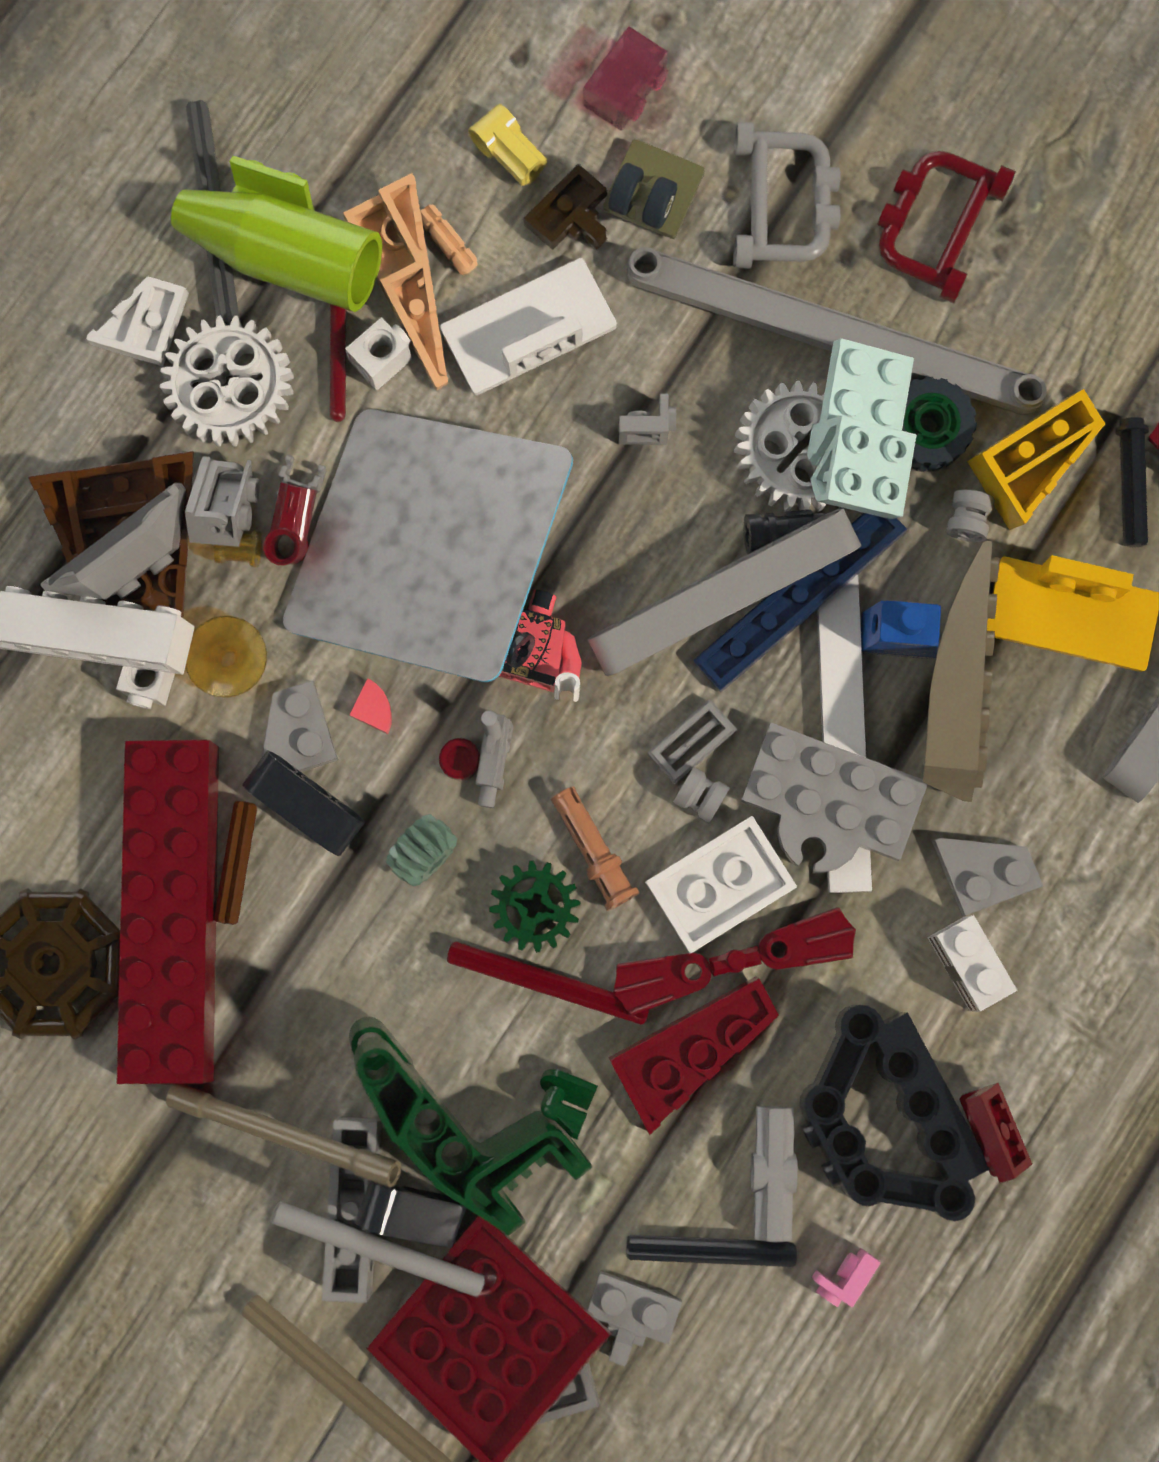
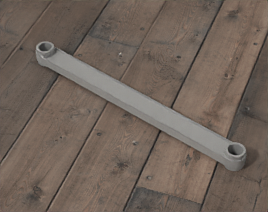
M649 247L638 248L628 259L627 276L633 286L638 289L647 290L831 352L833 341L842 338L913 357L912 379L923 380L925 377L947 379L949 383L953 385L956 383L960 386L961 391L965 395L968 394L970 398L1012 411L1018 415L1034 413L1046 399V385L1036 375L1027 374L658 252ZM644 263L651 265L655 270L645 274L637 271L635 267ZM1018 389L1029 390L1033 394L1035 401L1023 399L1019 395Z

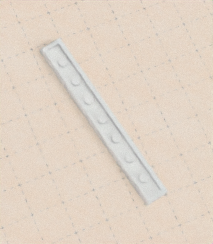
M857 575L817 609L822 742L866 758L859 583ZM859 847L850 861L837 870L827 872L828 893L872 891L871 856L869 850Z

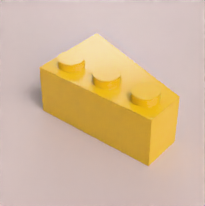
M1082 389L967 461L985 492L994 497V506L1009 530L1027 523L1033 515V511L1045 496L1051 493L1057 485V481L1069 466L1075 463L1105 425V422L1086 391Z

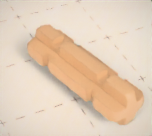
M429 204L420 210L423 228L431 234L430 237L445 256L453 261V266L461 275H467L473 271L478 265L477 257L469 248L464 246V241L448 221L443 220L442 214L436 206Z

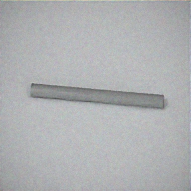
M281 1201L277 1203L271 1218V1223L475 1297H478L484 1284V1275Z

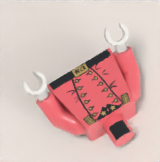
M533 590L528 609H523L516 628L520 633L529 632L535 637L533 651L526 662L518 668L509 666L505 660L502 672L498 677L553 692L556 700H559L560 692L571 691L574 694L573 701L576 702L579 700V678L582 661L575 637L570 632L565 631V621L551 617L557 597L546 591Z

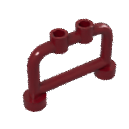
M945 151L929 152L922 156L911 172L903 169L893 192L900 194L895 206L886 203L877 223V226L884 228L879 241V249L885 263L899 272L941 289L942 292L939 298L954 304L968 274L953 267L987 196L1003 202L1016 171L1001 165L999 171L995 172ZM941 167L976 181V184L934 269L900 254L895 248V241L906 222L914 201H916L928 172L933 168Z

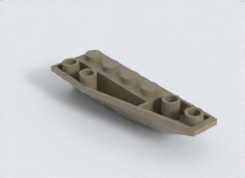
M984 541L964 576L950 609L937 652L928 706L923 782L967 802H972L974 787L982 788L987 764L988 747L985 746L986 733H988L990 707H982L983 694H990L992 669H985L984 666L985 656H993L995 631H987V619H995L997 594H989L990 582H997L999 571V557H991L992 541Z

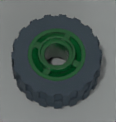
M925 377L923 380L916 379L910 382L902 431L916 434L911 467L917 469V471L925 472L926 470H932L933 472L940 470L945 465L948 467L966 451L974 438L972 435L977 427L975 407L972 408L970 397L968 394L965 395L961 391V387L956 383L953 385L947 379H933V377ZM929 417L933 419L937 424V432L930 433L925 431L920 424V418Z

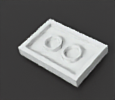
M753 816L645 882L690 954L797 888V885Z

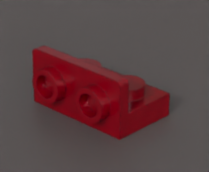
M999 1082L960 1096V1102L976 1141L985 1156L986 1163L990 1168V1174L993 1177L997 1176L999 1183L1016 1179L1032 1165V1161Z

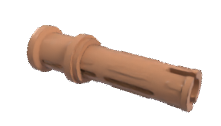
M575 787L567 788L551 798L552 803L560 813L568 831L589 866L587 868L589 880H595L606 900L605 909L610 911L637 896L640 892L637 887L631 886L620 867L622 863L620 856H617L615 853L611 854L588 811L581 802Z

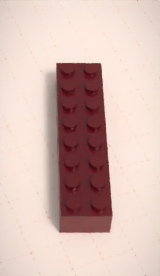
M210 740L125 741L117 1084H180L214 1081L216 921L214 915L217 903L219 746Z

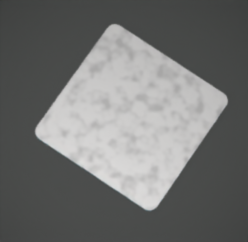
M375 409L361 412L354 422L283 616L285 628L296 635L480 682L495 680L502 672L573 465L571 453L566 448L557 445Z

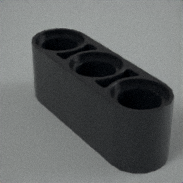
M267 750L242 783V786L255 798L334 855L341 856L365 824L364 819L355 811L272 751Z
M369 1180L354 1223L361 1228L380 1235L452 1248L466 1207L451 1197L398 1184L387 1187Z

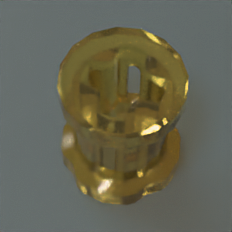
M254 530L251 534L243 533L239 547L214 545L215 562L224 564L225 561L247 562L251 567H259L263 545L261 531Z

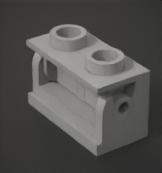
M202 456L185 509L189 543L239 547L243 530L249 531L251 527V502L257 503L260 491L259 479L253 478L250 460H247L244 469L238 463L214 461L210 457Z

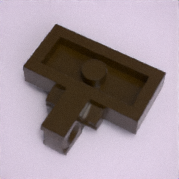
M577 164L523 218L524 225L552 250L567 236L574 241L581 236L586 243L597 250L608 239L606 237L607 229L596 220L599 217V212L595 209L607 197V188L581 165Z

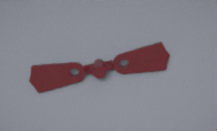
M836 907L767 933L761 939L758 947L753 946L742 950H730L725 954L708 958L709 962L698 953H686L619 963L616 965V980L613 994L623 1004L629 1016H633L702 990L710 982L712 974L713 977L726 973L736 974L745 968L760 965L762 962L771 969L780 970L853 958L856 929L846 919L841 909ZM774 942H780L785 946L786 952L782 958H776L772 955L771 946ZM689 964H695L700 968L701 973L697 980H690L686 977L685 968Z

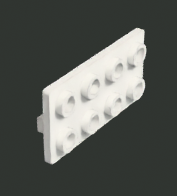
M578 258L441 324L440 328L474 395H480L615 330L617 322L584 259Z

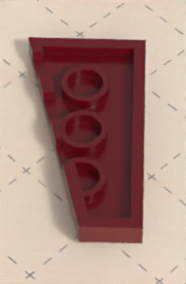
M757 976L608 1057L649 1135L661 1126L660 1123L675 1109L678 1110L690 1099L689 1096L707 1079L710 1080L721 1070L720 1067L736 1052L739 1053L779 1016L761 980Z

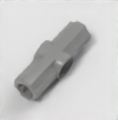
M756 1106L755 1153H752L751 1191L754 1192L753 1232L755 1240L769 1242L792 1241L793 1193H796L797 1157L796 1154H793L795 1115L794 1108Z

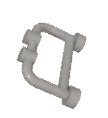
M737 122L734 136V154L752 155L751 235L735 236L733 250L734 268H751L752 260L805 262L812 261L821 256L828 247L830 229L838 230L840 223V205H830V192H838L840 168L830 167V156L827 147L823 141L814 135L792 132L754 131L753 123ZM768 148L803 149L810 152L814 157V209L812 221L814 240L808 245L767 244Z

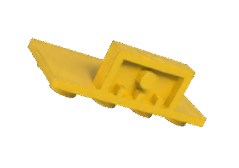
M1051 555L1040 565L1003 556L999 560L998 580L994 582L992 594H997L995 619H987V631H995V638L1143 672L1148 667L1159 612V592L1132 586L1134 574Z

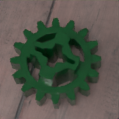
M534 860L529 861L528 871L522 872L517 865H514L513 872L515 876L512 879L504 875L499 877L505 886L503 890L491 891V895L499 899V905L489 907V912L500 914L501 918L493 924L494 929L506 927L508 931L503 940L508 943L515 937L518 938V950L523 951L528 943H533L535 952L541 953L542 942L546 941L555 949L557 948L555 937L558 934L565 938L571 936L565 927L566 924H578L579 918L570 913L571 909L581 906L580 900L570 899L569 897L577 887L575 884L564 886L562 882L566 877V872L562 870L556 876L552 875V864L549 862L545 864L542 871L537 870ZM529 879H536L531 889L523 893L512 891L519 883ZM551 884L560 892L564 908L552 903L548 895ZM535 895L541 896L542 905L555 913L538 912L535 918L528 917L529 910L523 904L516 902V900L523 902L526 900L533 901ZM507 906L518 910L522 918L519 930L510 922ZM547 920L558 922L549 932L534 935L537 926Z

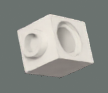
M382 317L345 348L350 363L376 391L412 360L408 346L411 340L397 324L390 327ZM388 346L392 348L391 352L385 357L379 358L372 355L377 347Z
M123 666L116 689L128 696L127 703L146 709H151L152 703L166 706L175 673L155 671L156 676L153 683L147 687H140L138 682L139 676L146 669Z

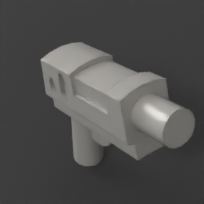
M486 711L481 716L484 737L476 785L481 787L478 806L494 808L497 790H503L504 786L503 774L506 756L510 751L514 726L511 719L506 718L505 715L496 714L494 711Z

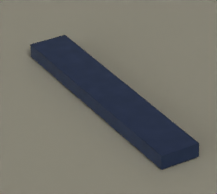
M863 513L851 523L861 543L860 548L768 595L693 660L694 664L721 693L906 533L907 528L897 518L889 519Z

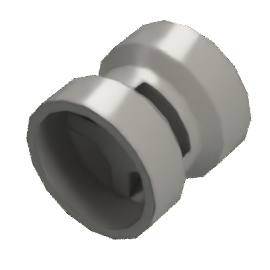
M975 490L955 491L952 500V507L955 511L953 517L948 520L947 535L968 542L985 541L989 530L986 520L987 516L993 511L994 497Z
M693 767L673 803L683 809L692 808L697 811L699 818L710 823L730 787L720 781L713 783L706 779L703 771ZM707 786L710 790L701 805H699L697 802Z

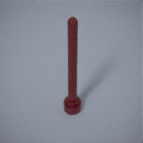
M330 304V417L335 422H341L346 417V309Z

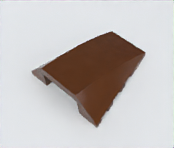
M194 451L152 457V459L28 477L34 491H37L45 508L43 511L50 526H53L63 547L62 552L68 563L172 484L181 483L186 489L179 548L170 554L174 561L156 575H153L149 570L137 580L141 586L121 600L117 595L108 599H100L105 602V605L117 606L118 601H127L141 605L143 610L155 611L157 606H165L179 610L181 617L184 618L189 539L185 509L192 490Z

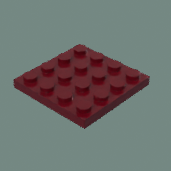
M478 1216L442 1258L443 1261L484 1275V1284L478 1297L425 1279L366 1349L479 1462H506L612 1333L509 1236Z

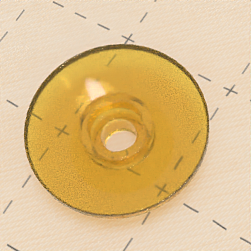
M234 616L211 618L199 625L193 632L185 666L186 672L191 681L203 692L220 698L236 697L252 689L261 679L267 665V647L259 631L246 620ZM227 653H233L236 657L234 664L231 666H223L222 658Z

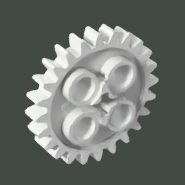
M217 316L216 327L210 328L203 319L201 320L202 332L197 334L188 327L186 331L190 340L184 342L176 338L174 342L180 350L178 354L166 352L165 354L173 366L163 367L160 370L163 376L170 380L160 384L164 394L170 395L163 400L164 404L169 410L175 409L171 416L176 423L184 421L182 428L188 435L197 430V437L202 443L208 439L210 434H212L213 442L217 447L221 446L224 437H228L233 447H237L239 435L243 434L252 443L253 430L258 429L261 433L267 435L268 431L264 423L269 420L279 424L280 420L275 410H288L289 408L287 402L281 396L293 395L291 385L285 383L294 378L291 369L285 367L290 363V360L286 353H280L282 345L278 339L270 341L271 334L267 328L257 333V326L253 320H250L242 328L238 316L233 317L230 326H226L222 317ZM242 355H254L252 362L248 365L239 366L236 364ZM207 358L214 360L209 369L204 371L197 370V366L202 360ZM259 375L263 376L261 380H255ZM226 377H233L229 379L228 386H222L226 383ZM195 382L201 383L194 388L192 387V384ZM246 393H258V397L253 403L248 405L240 403L241 398ZM206 398H218L214 407L207 410L200 408L201 403Z
M796 381L791 387L790 392L784 383H780L775 390V394L767 389L761 395L762 402L754 399L749 406L751 412H745L741 417L740 421L746 427H739L735 437L744 442L737 444L734 453L745 455V458L739 462L737 468L750 470L751 473L744 482L749 484L757 481L759 484L755 493L757 497L766 491L771 494L769 506H773L781 499L784 500V512L789 511L795 503H798L799 510H808L812 502L818 512L826 504L816 501L811 480L808 483L802 482L795 474V468H802L809 474L811 479L818 467L812 465L808 458L809 444L784 472L779 473L777 466L812 429V424L820 422L824 394L822 396L817 394V384L814 382L807 391H803L800 381ZM790 413L800 414L805 419L806 426L795 424L791 419ZM764 441L776 443L780 449V454L775 455L768 452Z

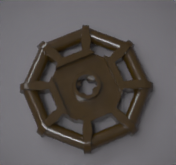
M29 888L20 891L19 898L0 915V949L6 950V958H8V969H5V976L0 977V1017L13 1030L12 1036L23 1039L25 1036H71L75 1040L82 1037L83 1031L119 998L120 929L89 898V892L83 889H79L77 892H32ZM39 908L66 909L62 921H41ZM81 914L101 936L90 941L75 926ZM25 916L28 925L12 940L3 936ZM106 948L105 980L94 977V971L97 966L95 951ZM44 954L49 956L57 954L60 960L57 963L59 969L56 973L49 971L44 974L41 968L45 964L42 959ZM10 986L25 1002L20 1011L1 993L2 990ZM88 986L96 991H100L76 1013L71 1003ZM37 1006H59L62 1019H34Z

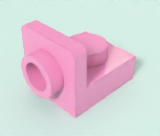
M862 1248L859 1249L856 1255L850 1252L837 1272V1275L842 1277L838 1284L818 1270L814 1272L812 1278L820 1285L816 1292L836 1307L843 1301L853 1308L881 1262Z

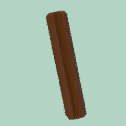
M235 801L233 804L214 919L218 923L235 925L239 920L257 813V806L251 802Z

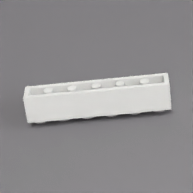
M6 586L5 591H0V649L184 674L195 626L183 619L181 612L177 609L157 606L155 611L143 610L141 605L127 601H118L117 606L105 605V602L98 598L81 596L79 601L68 600V597L63 594L51 591H43L42 596L31 595V592L14 586Z

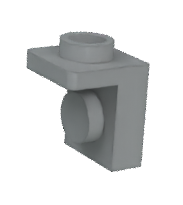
M660 393L659 416H651V413L647 411H633L628 413L627 416H619V445H667L669 431H676V406H668V393Z

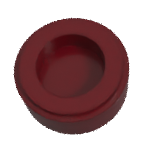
M455 738L445 743L441 748L439 764L449 778L463 781L470 779L478 772L480 752L470 740Z

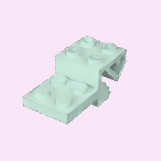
M842 338L833 341L820 422L812 424L807 453L812 465L818 466L810 479L817 502L889 519L903 517L916 441V434L902 431L914 362L913 357Z

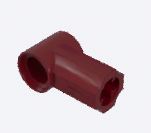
M280 482L270 533L263 542V551L271 563L282 566L292 565L301 562L305 558L309 546L307 536L317 490ZM284 535L290 537L294 543V552L289 558L282 556L278 549L279 540Z

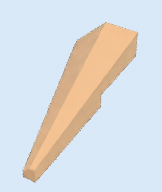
M413 173L379 189V195L343 212L345 221L380 234L382 239V257L376 280L404 332L411 340L413 349L437 391L448 384V377L416 181Z

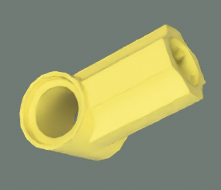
M497 104L468 129L469 136L476 147L486 157L492 158L494 156L521 186L531 184L536 180L547 165V159L521 133V128L515 117L501 104Z

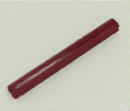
M453 942L447 954V962L633 1023L644 1024L649 1010L629 1016L623 1004L612 991L459 942Z

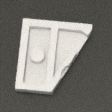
M147 276L134 289L130 298L122 300L111 311L113 316L97 332L93 329L88 333L86 340L91 346L163 367L166 360L165 354L169 351L189 293L185 287Z

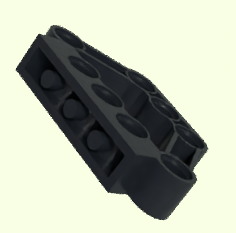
M851 1005L845 1007L836 1018V1034L814 1082L803 1090L799 1104L807 1122L801 1125V1129L812 1149L819 1146L827 1162L822 1164L821 1167L833 1188L840 1185L848 1198L862 1206H873L882 1202L932 1211L948 1221L965 1219L971 1214L975 1206V1195L969 1180L990 1170L912 1019L908 1012H900L883 1021L879 1013L870 1006ZM856 1014L865 1016L869 1023L867 1034L859 1039L855 1038L849 1030V1022ZM871 1044H873L878 1054L876 1058L878 1073L883 1079L893 1083L898 1091L896 1099L898 1111L903 1117L913 1121L919 1131L917 1134L919 1150L924 1156L934 1160L941 1172V1175L936 1178L877 1168L868 1163L864 1155L866 1149L864 1135L859 1129L848 1124L843 1115L845 1112V1099ZM901 1052L907 1058L908 1068L903 1075L896 1077L890 1072L888 1064L893 1054ZM922 1091L928 1098V1107L922 1114L915 1115L910 1110L909 1100L915 1092ZM827 1092L833 1098V1109L825 1116H818L813 1109V1100L819 1093ZM944 1130L948 1135L949 1145L942 1153H934L930 1146V1139L936 1131ZM849 1131L854 1139L853 1148L847 1154H837L833 1147L835 1136L840 1132ZM865 1170L870 1171L874 1177L872 1189L867 1193H857L854 1187L856 1175ZM953 1185L959 1193L958 1201L953 1207L944 1208L940 1202V1194L944 1188Z

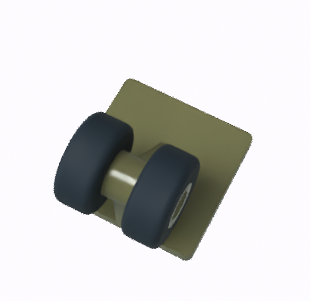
M634 139L603 203V210L674 239L702 181L705 168Z

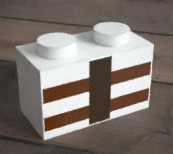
M974 915L963 917L927 937L969 1011L981 1012L1018 991Z

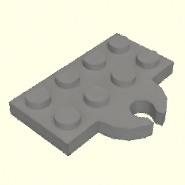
M770 722L741 802L779 816L777 834L781 849L790 862L797 867L803 860L801 852L802 843L807 839H816L821 842L824 847V856L814 864L813 873H824L837 870L850 861L859 847L900 861L928 784L924 783L921 778Z

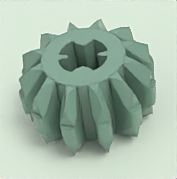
M431 814L425 815L421 819L416 820L411 827L406 829L402 836L397 838V842L390 848L386 863L392 868V872L398 878L406 881L413 887L418 886L423 881H427L446 862V859L453 853L457 838L443 821L436 819Z

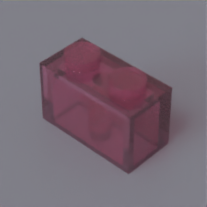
M628 26L583 86V106L622 131L630 120L635 122L640 117L646 106L647 101L645 99L652 89L658 91L669 74V70L666 69L668 51Z

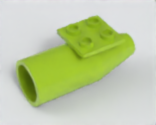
M233 155L229 161L235 181V187L232 192L184 189L177 195L171 211L172 227L238 272L352 312L360 310L368 300L375 285L381 263L382 239L380 234L376 231L314 211L308 181L292 172L285 173L267 167L259 161L246 160Z

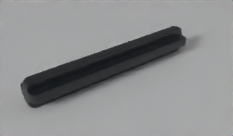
M629 1235L626 1240V1256L629 1260L793 1267L797 1261V1248L793 1242Z

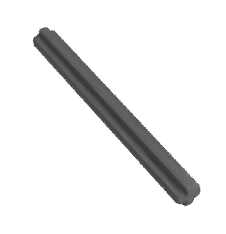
M203 100L190 101L186 105L197 188L198 190L221 191L209 108ZM207 251L216 319L217 316H221L225 325L230 326L234 316L239 318L233 270L231 266Z

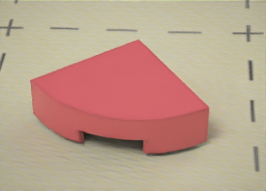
M367 678L350 716L388 734L392 724L390 703L384 691L375 682Z

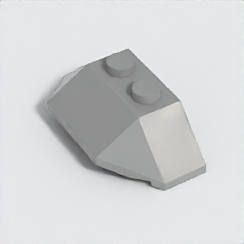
M181 483L172 484L40 583L45 591L98 599H108L117 595L122 600L141 586L137 580L149 570L153 575H156L174 561L170 554L179 548L186 495L184 486Z

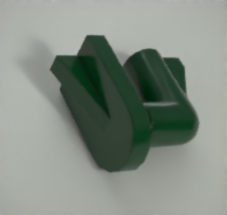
M546 1070L540 1080V1085L546 1092L540 1106V1111L543 1116L555 1121L570 1137L577 1140L587 1113L562 1102L564 1100L588 1110L598 1085L561 1070Z

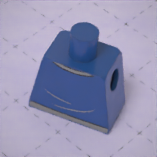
M889 600L876 603L863 611L861 615L862 653L936 659L939 648L941 606L937 604ZM876 622H878L877 631H875Z

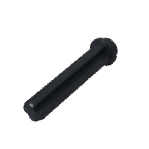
M1140 417L1121 419L1119 427L1115 429V434L1120 436L1123 544L1131 548L1142 547L1148 543L1145 434L1149 432V426L1145 425L1144 419Z

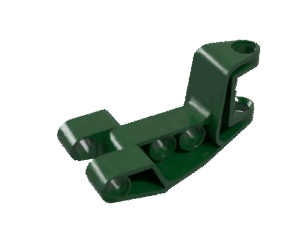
M363 1017L351 1026L349 1041L354 1054L357 1076L390 1139L403 1150L438 1190L491 1223L507 1236H510L525 1223V1219L503 1191V1188L506 1186L513 1191L518 1187L515 1178L520 1174L525 1179L529 1178L533 1174L530 1169L533 1163H536L540 1168L545 1165L547 1160L544 1154L549 1150L576 1181L593 1168L573 1139L555 1121L543 1116L541 1111L530 1113L482 1143L476 1142L416 1071L411 1057L380 1020L373 1017ZM374 1032L381 1036V1038H367L358 1045L359 1038L365 1033ZM431 1109L437 1112L436 1118L429 1124L422 1125L415 1121L417 1114L422 1110ZM451 1142L463 1144L461 1152L456 1156L448 1157L442 1154L443 1148Z

